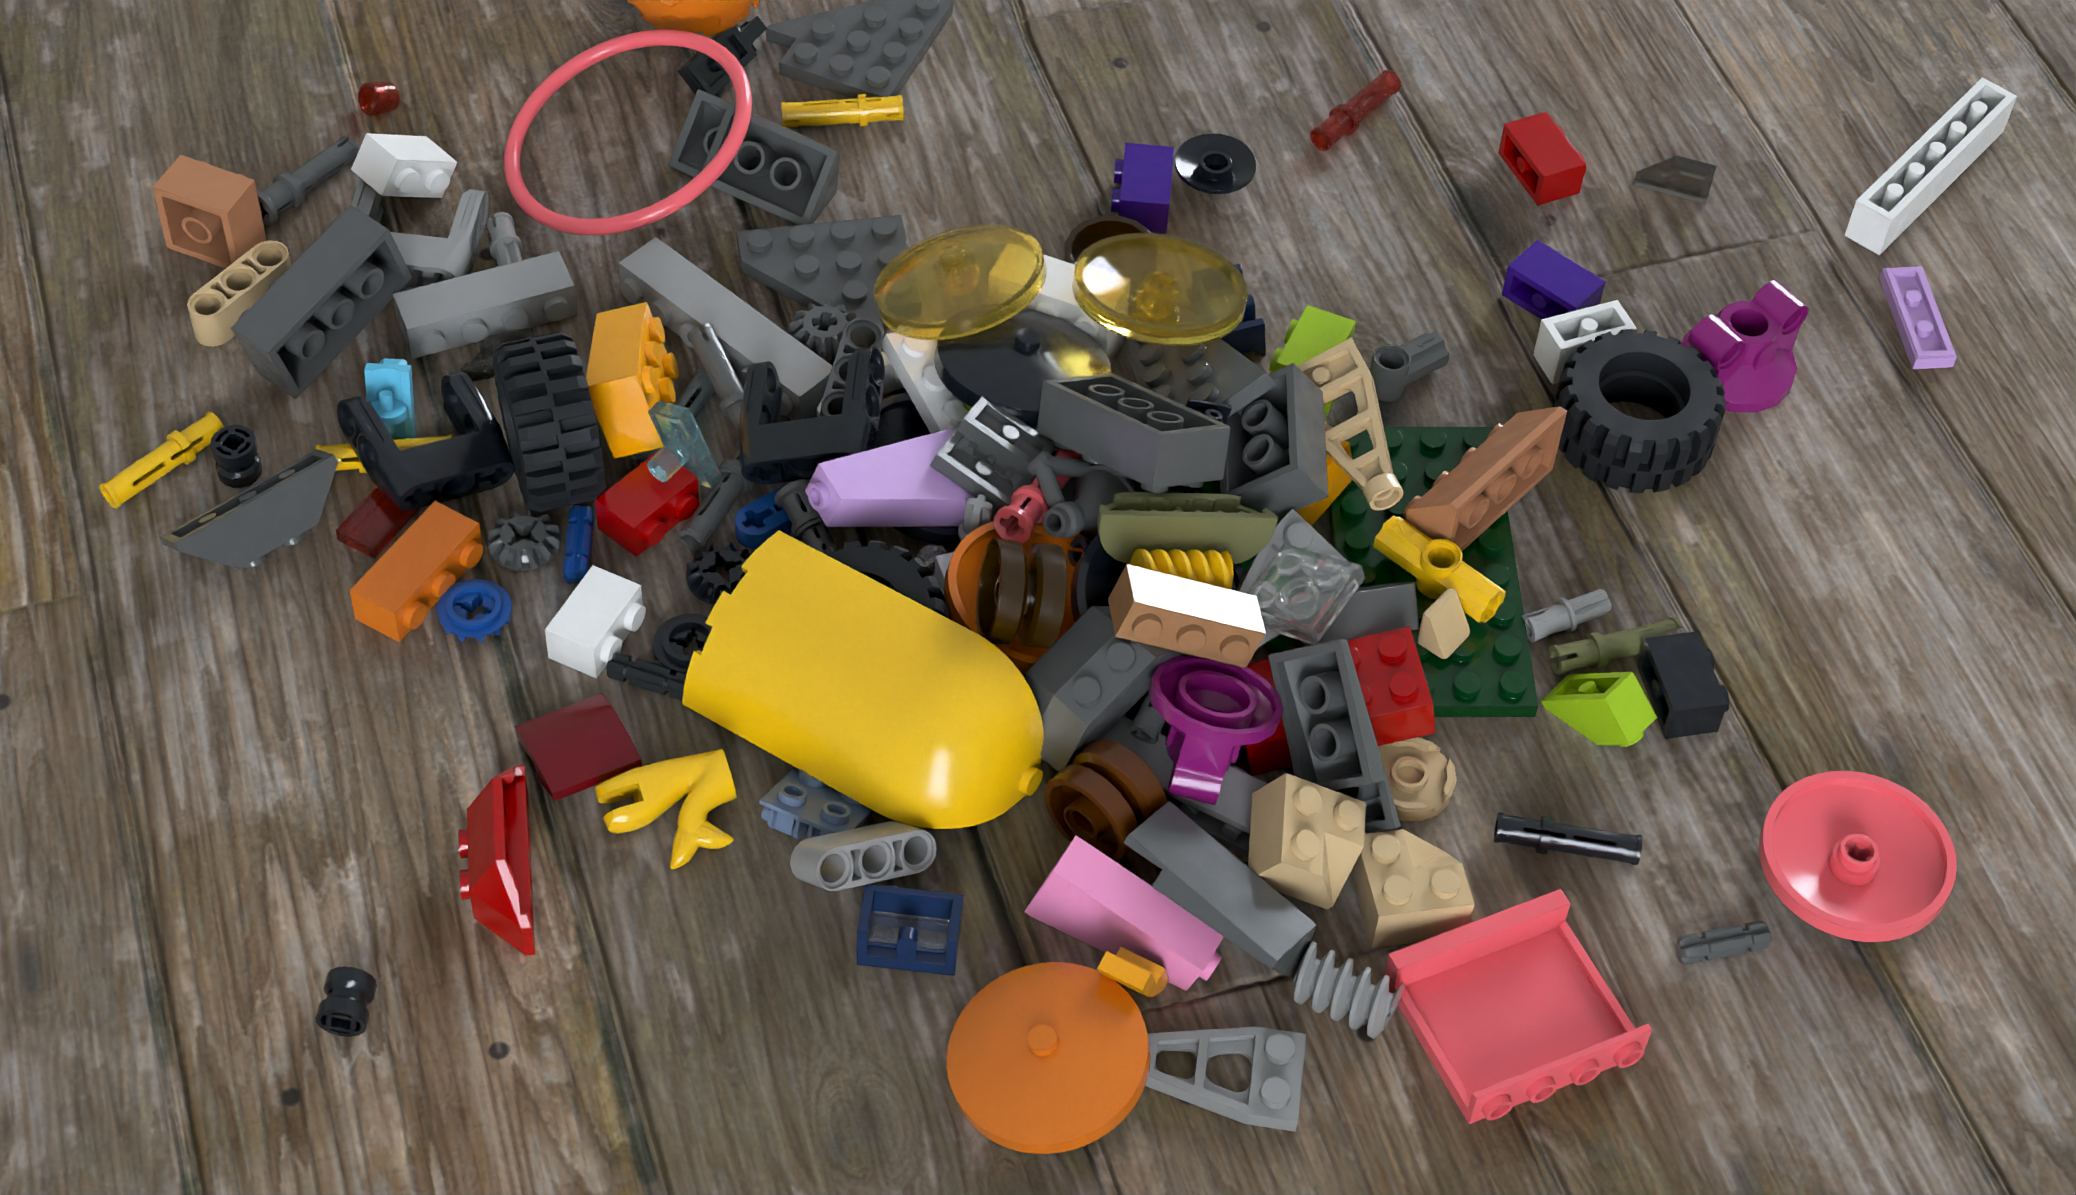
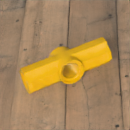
M1393 515L1387 520L1374 539L1373 547L1416 577V586L1423 595L1438 599L1447 589L1452 588L1458 594L1463 611L1479 623H1486L1491 619L1504 601L1506 591L1462 561L1463 554L1455 543L1445 539L1432 540L1400 516L1396 517Z

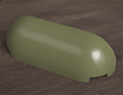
M1123 492L1114 494L1112 503L1105 506L1100 505L1097 527L1100 541L1106 552L1114 559L1123 563L1130 564L1131 557L1137 549H1145L1149 553L1155 549H1162L1167 553L1174 549H1180L1185 553L1195 549L1202 553L1207 550H1216L1219 553L1228 550L1234 565L1252 558L1268 544L1275 532L1278 517L1268 508L1263 509L1262 513L1242 506L1240 505V496L1229 494Z

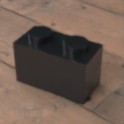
M1698 631L1645 638L1637 668L1664 738L1670 739L1718 732L1724 713L1729 710V695L1726 687L1718 682L1714 672L1715 665L1712 652L1708 648L1705 649Z

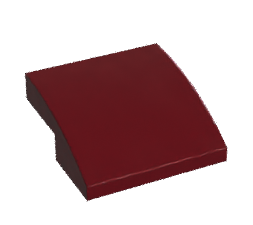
M603 693L514 726L519 743L533 761L538 779L553 801L598 785L631 769L643 766L642 760L628 732Z

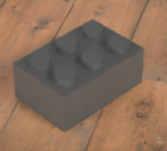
M1294 363L1270 373L1269 376L1277 385L1228 418L1226 425L1231 426L1224 476L1220 480V494L1240 496V505L1262 513L1263 509L1268 508L1278 518L1285 516L1292 509L1297 511L1328 497L1323 392Z

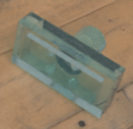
M658 401L648 411V414L664 447L647 462L649 471L658 480L667 482L683 466L698 477V485L712 488L722 478V475L691 410L686 407Z

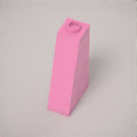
M1075 836L1024 911L1032 918L1101 951H1108L1116 955L1119 948L1122 947L1165 968L1169 980L1168 983L1185 991L1190 988L1198 977L1207 981L1222 958L1215 951L1222 941L1223 935L1078 836Z

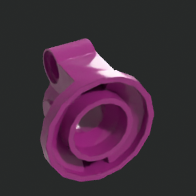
M1773 280L1765 284L1751 301L1731 303L1724 307L1717 316L1711 314L1703 318L1684 335L1681 345L1685 348L1691 346L1696 349L1702 356L1701 360L1703 362L1708 360L1717 373L1716 378L1719 377L1725 391V410L1731 412H1759L1776 406L1790 393L1797 371L1792 350L1800 326L1808 315L1809 308L1778 280Z
M1193 655L1174 657L1158 666L1150 682L1149 694L1151 704L1169 724L1165 745L1167 746V754L1174 764L1167 793L1212 805L1216 804L1225 772L1228 771L1232 762H1236L1240 747L1257 744L1274 734L1281 720L1283 707L1280 695L1266 679L1247 667H1239Z

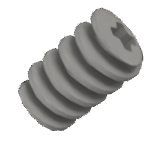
M1312 941L1299 964L1293 980V987H1295L1294 1001L1302 1005L1313 995L1312 1009L1317 1013H1321L1331 1004L1330 1018L1336 1022L1342 1020L1349 1012V1027L1353 1030L1359 1029L1368 1020L1367 1035L1375 1039L1391 1021L1400 1001L1404 983L1394 993L1389 992L1390 976L1385 974L1376 985L1371 984L1372 968L1367 966L1356 977L1352 975L1353 959L1348 958L1340 968L1334 967L1335 951L1330 950L1319 960L1316 958L1317 943Z

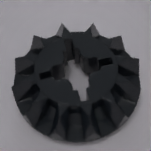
M731 542L726 548H717L712 543L706 552L696 550L694 560L687 563L686 582L693 595L713 605L716 604L723 591L731 595L746 574L742 571L741 566L750 557L748 549L736 550ZM717 566H724V569L729 571L728 582H725L724 577H721L716 572Z
M683 614L664 622L658 628L653 638L654 658L659 660L662 666L672 668L676 672L687 673L692 654L685 655L683 648L687 647L689 642H692L694 636L696 637L698 648H694L693 651H703L712 629L711 626L705 623L708 617L700 614Z

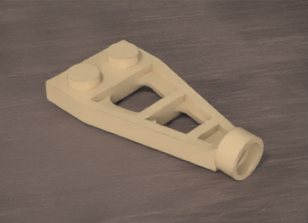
M1349 338L1297 367L1323 392L1324 405L1350 391L1355 394L1358 407L1356 416L1335 427L1328 425L1324 421L1326 454L1360 487L1373 510H1385L1398 503L1404 492L1396 476L1393 474L1374 379L1353 339ZM1367 430L1373 444V450L1354 460L1351 459L1340 443Z

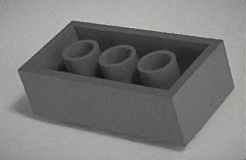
M350 205L340 217L335 218L330 223L328 229L310 247L300 254L298 260L280 278L271 283L268 290L256 303L240 315L238 321L231 329L259 375L294 399H297L390 302L393 294L398 293L413 277L389 229Z
M1113 373L1043 380L1037 433L1053 440L1055 447L1074 450L1082 454L1084 461L1103 464L1111 468L1113 475L1134 479L1141 483L1142 489L1150 492L1163 493L1167 492L1169 487L1178 485L1199 488L1203 486L1204 482L1223 479L1231 426Z

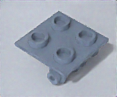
M796 767L759 801L760 805L765 806L761 818L768 821V827L790 836L793 834V837L798 840L804 836L807 829L806 839L858 828L874 812Z

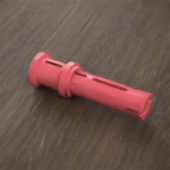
M1060 448L1053 456L1083 460L1082 454L1074 450ZM1055 475L1062 490L1071 477ZM1036 477L1030 485H1023L1017 488L1011 496L1010 505L1000 508L994 516V527L1001 538L1015 540L1021 544L1025 543L1033 534L1034 525L1043 522L1045 513L1050 510ZM1018 524L1020 526L1019 529L1014 531L1013 529Z

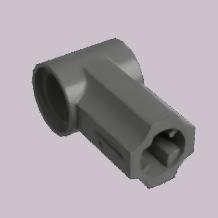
M1434 331L1430 334L1424 333L1400 346L1385 344L1376 348L1371 361L1370 373L1374 379L1378 400L1386 402L1398 400L1403 396L1406 385L1447 365L1449 352L1445 347L1444 339Z

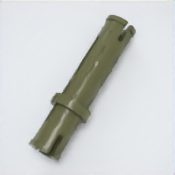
M1672 617L1668 620L1612 632L1606 635H1601L1599 632L1586 634L1584 640L1550 646L1548 650L1549 659L1567 656L1566 660L1550 663L1553 672L1558 675L1586 666H1591L1593 669L1606 667L1608 661L1641 654L1645 638L1666 636L1667 631L1683 628V625L1677 617Z

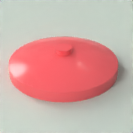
M1830 771L1814 774L1793 783L1772 803L1760 832V863L1764 875L1777 897L1803 921L1821 931L1844 939L1861 942H1884L1901 939L1920 931L1930 924L1941 912L1956 879L1957 861L1954 845L1946 827L1935 812L1924 801L1904 787L1867 773Z

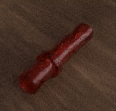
M1391 70L1382 71L1376 79L1360 90L1348 102L1335 106L1330 111L1329 117L1310 132V138L1314 146L1319 150L1327 151L1343 136L1353 134L1359 128V123L1375 111L1391 95L1400 90L1401 81L1397 74ZM1373 96V98H1371L1367 103H1365V104L1363 103V102H1365L1369 97ZM1345 117H1349L1342 124H1339Z

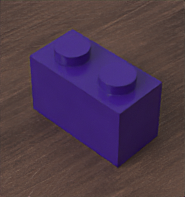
M1125 143L1124 159H1116L1114 183L1121 184V188L1113 187L1111 212L1119 213L1118 216L1136 220L1146 227L1150 233L1167 234L1174 147Z
M1537 240L1508 265L1502 295L1542 320L1599 305L1606 281Z

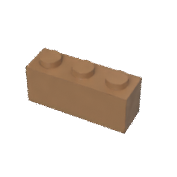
M1126 564L1108 598L1115 637L1239 667H1247L1266 634L1257 596Z

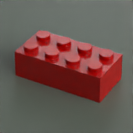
M1410 626L1348 640L1377 745L1382 746L1434 734L1433 701ZM1269 659L1247 665V668L1266 679L1276 690ZM1282 716L1272 736L1257 744L1244 745L1251 776L1293 766Z

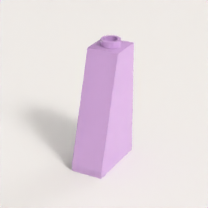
M954 428L819 463L805 490L810 505L819 513L827 527L959 526L964 520L966 501L969 498L976 497L930 466L938 451L955 433Z

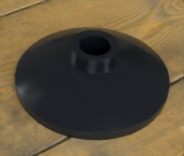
M1202 134L1185 141L1179 147L1175 157V169L1179 177L1187 185L1198 191L1210 194H1227L1244 188L1252 181L1256 172V158L1246 144L1234 137L1223 134Z

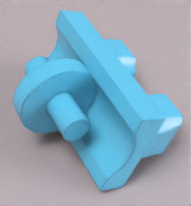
M386 358L382 359L379 364L367 363L364 369L367 400L371 402L391 437L402 439L415 438L416 425L411 365H407V361L404 359Z

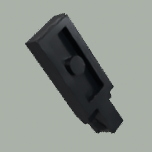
M756 16L753 20L746 21L741 26L736 24L726 31L717 33L712 40L727 48L744 68L757 55V49L752 43L767 27ZM699 51L677 71L695 95L697 90L700 89L715 96L731 80L727 72L717 61Z

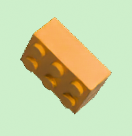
M647 302L597 313L586 380L595 414L614 459L664 448L666 445L667 429L672 428L673 425L670 406L671 403L676 401L673 383L674 379L679 377L678 364L675 355L672 352L667 353L663 344L665 342V333L659 317L653 318Z

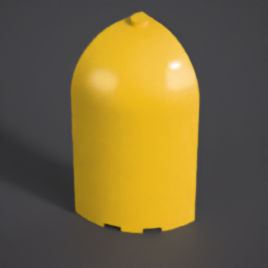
M781 531L773 534L752 553L741 566L742 571L746 574L731 595L723 591L705 622L712 627L703 651H693L686 674L682 704L799 770H803L808 775L819 779V781L889 819L912 826L932 829H956L982 824L1004 814L1023 797L1032 795L1038 789L1043 778V771L1040 770L1044 740V728L1038 704L1027 681L1014 663L994 644L979 634Z

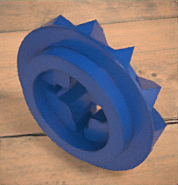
M484 579L466 580L453 585L441 596L437 606L438 621L442 624L446 635L455 634L461 642L467 638H476L482 643L486 635L493 634L499 636L501 627L510 624L512 603L507 591L497 583ZM482 602L483 614L478 613L474 619L468 620L467 612H473Z

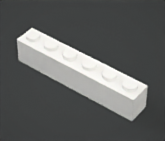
M1982 77L1856 200L1845 236L1880 255L2004 132L2017 96Z

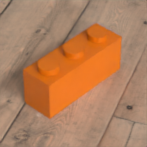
M434 501L349 590L355 619L400 643L412 629H417L423 623L427 612L450 587L455 585V582L468 568L475 567L480 561L483 554V545L479 523Z

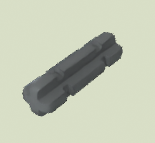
M1754 921L1745 923L1744 929H1742L1741 925H1734L1703 931L1702 937H1699L1697 933L1679 936L1675 944V950L1679 961L1682 964L1688 965L1702 962L1701 957L1703 956L1706 960H1713L1745 953L1744 948H1748L1750 952L1767 949L1770 941H1772V936L1766 922Z

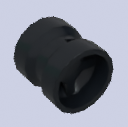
M230 425L221 428L213 435L210 446L216 461L215 467L219 480L224 485L232 488H243L256 482L262 474V463L257 452L258 445L254 433L247 427Z
M343 966L330 970L324 984V992L327 997L320 1002L315 1018L318 1026L328 1033L338 1036L352 1037L364 1033L369 1019V1011L366 1006L374 999L377 988L376 979L366 971L354 967Z

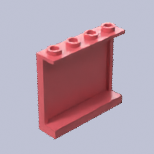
M1561 889L1389 953L1384 975L1390 976L1389 992L1394 993L1404 983L1398 1007L1468 1124L1484 1118L1490 1121L1496 1120L1506 1115L1514 1106L1529 1100L1532 1103L1544 1101L1552 1096L1557 1089L1572 1083L1584 1085L1595 1079L1600 1072L1618 1065L1619 1068L1629 1067L1638 1062L1645 1053L1644 1051L1652 1032L1649 1023L1638 1028L1633 1026L1567 924L1566 918L1571 903Z

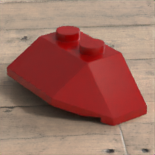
M514 765L492 778L467 808V829L458 830L460 858H468V869L459 871L460 892L462 900L471 899L474 919L524 955H535L528 788L525 766Z

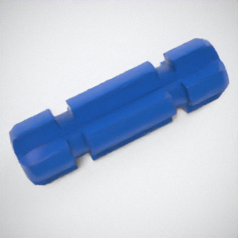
M574 505L569 510L568 521L570 523L567 526L564 553L566 558L563 562V579L569 584L580 583L589 571L588 563L590 562L593 536L591 531L594 526V510L589 505Z

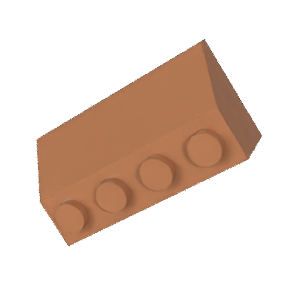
M1559 406L1519 412L1504 425L1501 423L1497 424L1491 430L1484 443L1477 449L1471 447L1463 455L1459 465L1451 472L1444 471L1441 473L1426 494L1422 497L1417 495L1409 502L1403 514V517L1406 519L1405 521L1432 540L1445 539L1455 543L1462 552L1553 470L1567 410Z

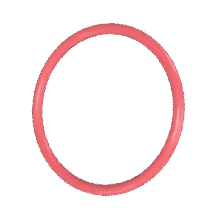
M671 29L640 31L612 38L581 52L557 68L532 92L511 126L505 145L504 173L512 197L520 208L538 223L554 230L577 235L594 236L626 232L654 223L673 214L706 191L727 169L740 149L747 133L752 113V93L748 76L743 66L727 48L710 38L688 31ZM652 46H677L693 49L708 55L724 68L733 83L736 104L732 126L714 158L697 176L678 191L648 207L634 212L608 218L589 219L569 217L556 213L537 202L526 188L520 166L521 150L526 133L535 116L548 99L566 82L583 70L616 54Z

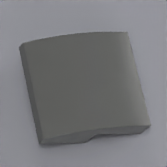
M982 396L963 418L955 433L935 455L930 466L977 498L978 494L986 496V502L993 505L992 509L998 512L1000 508L1010 505L1011 496L1017 488L1023 485H1030L1035 479L1028 471V464L1041 451L1052 455L1057 447L1054 446L1053 442L1037 433L1036 430L1023 421L995 406Z

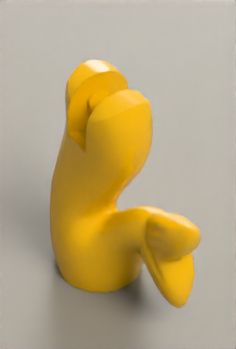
M723 749L668 759L634 768L595 787L597 801L602 804L614 803L633 797V804L614 809L603 817L608 831L615 834L631 832L650 824L677 801L687 796L678 815V828L672 845L671 869H677L688 863L699 847L719 849L734 841L733 837L707 821V815L711 810L737 798L734 782Z

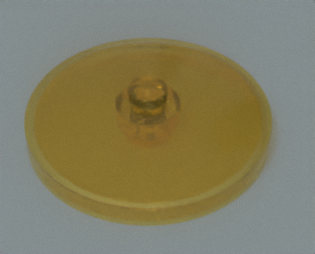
M978 224L958 227L927 237L908 247L892 259L876 281L874 299L882 321L892 331L909 338L921 340L953 339L987 330L1023 310L1042 289L1047 275V267L1038 241L1021 229L999 224Z
M1123 234L1092 244L1077 259L1072 281L1075 300L1091 319L1106 329L1124 337L1157 345H1197L1226 336L1241 323L1248 299V288L1244 277L1225 257L1201 244L1161 234Z

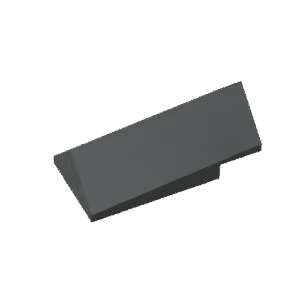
M698 89L668 166L693 177L697 176L714 158L728 136L735 114V105ZM751 113L749 127L740 149L727 169L711 186L798 225L813 224L837 193L840 151Z
M1337 639L1269 654L1268 657L1276 692L1280 695L1283 707L1282 720L1295 776L1366 802L1365 833L1401 827L1347 639Z
M1170 801L1127 836L1123 842L1124 844L1162 869L1152 885L1154 889L1270 969L1294 979L1299 964L1310 945L1317 924Z

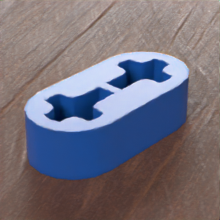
M782 487L753 501L737 512L735 516V535L738 543L749 549H757L777 531L787 535L791 534L792 523L784 508L778 507L774 501L775 494Z

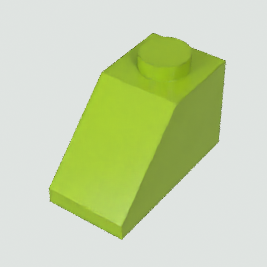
M1633 672L1568 674L1541 700L1546 710L1596 745L1631 746L1642 739L1644 736L1643 731L1657 718Z

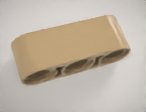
M269 240L255 245L188 299L187 306L194 336L200 344L215 347L228 342L235 336L231 327L238 321L240 315L245 310L250 309L268 290L271 283L280 278L291 267L288 248L283 243Z

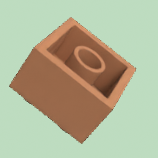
M179 155L153 186L166 246L169 249L227 268L255 245L267 241L255 180L212 166L204 161Z

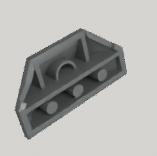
M316 449L298 461L174 530L161 535L160 539L163 545L179 552L239 569L255 567L268 558V552L279 546L286 547L300 542L307 535L305 531L318 525L338 462L333 454Z
M1091 606L1025 673L1026 681L1034 694L1042 717L1044 728L1042 758L1057 772L1065 766L1072 765L1075 757L1093 740L1101 739L1149 690L1152 676L1160 664L1174 657L1183 656L1185 653L1115 637L1109 606Z

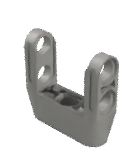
M360 179L351 205L380 223L384 212L381 206L382 196L363 179ZM469 189L462 194L448 238L390 232L413 277L400 291L468 275L473 267L488 218L489 196L487 191Z

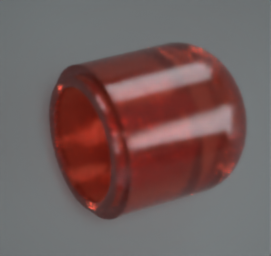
M389 81L365 83L359 89L358 102L362 111L369 116L384 114L398 108L400 93L398 88Z

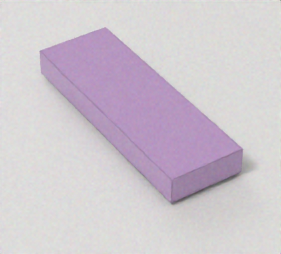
M1923 267L1882 268L1879 280L1912 369L1953 367L1957 356Z

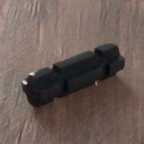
M618 651L614 652L611 661L607 662L606 669L609 678L621 682L630 679L629 684L663 695H666L668 691L671 692L670 697L682 700L687 673L677 671L676 674H672V668L637 658L634 662L631 661L632 656Z

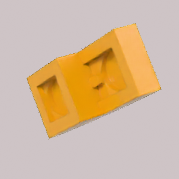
M1122 947L1119 948L1116 955L1106 951L1097 968L1102 975L1147 997H1154L1160 994L1169 982L1164 967Z

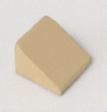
M1447 589L1423 613L1417 638L1418 644L1441 659H1447L1470 634L1469 624L1458 594L1454 589Z

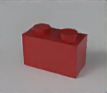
M1547 111L1504 124L1498 154L1537 206L1580 193L1583 177L1586 173V161L1583 155L1576 151L1566 138L1563 129L1556 125Z
M658 450L595 499L598 529L637 557L649 546L658 544L665 534L680 521L687 520L694 514L699 506L698 477L661 450Z

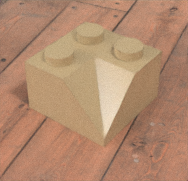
M1285 773L1252 793L1248 867L1279 893L1325 909L1333 907L1364 847L1366 802Z
M1404 829L1364 834V847L1350 873L1371 948L1418 943L1470 923L1475 903L1461 862L1445 851Z

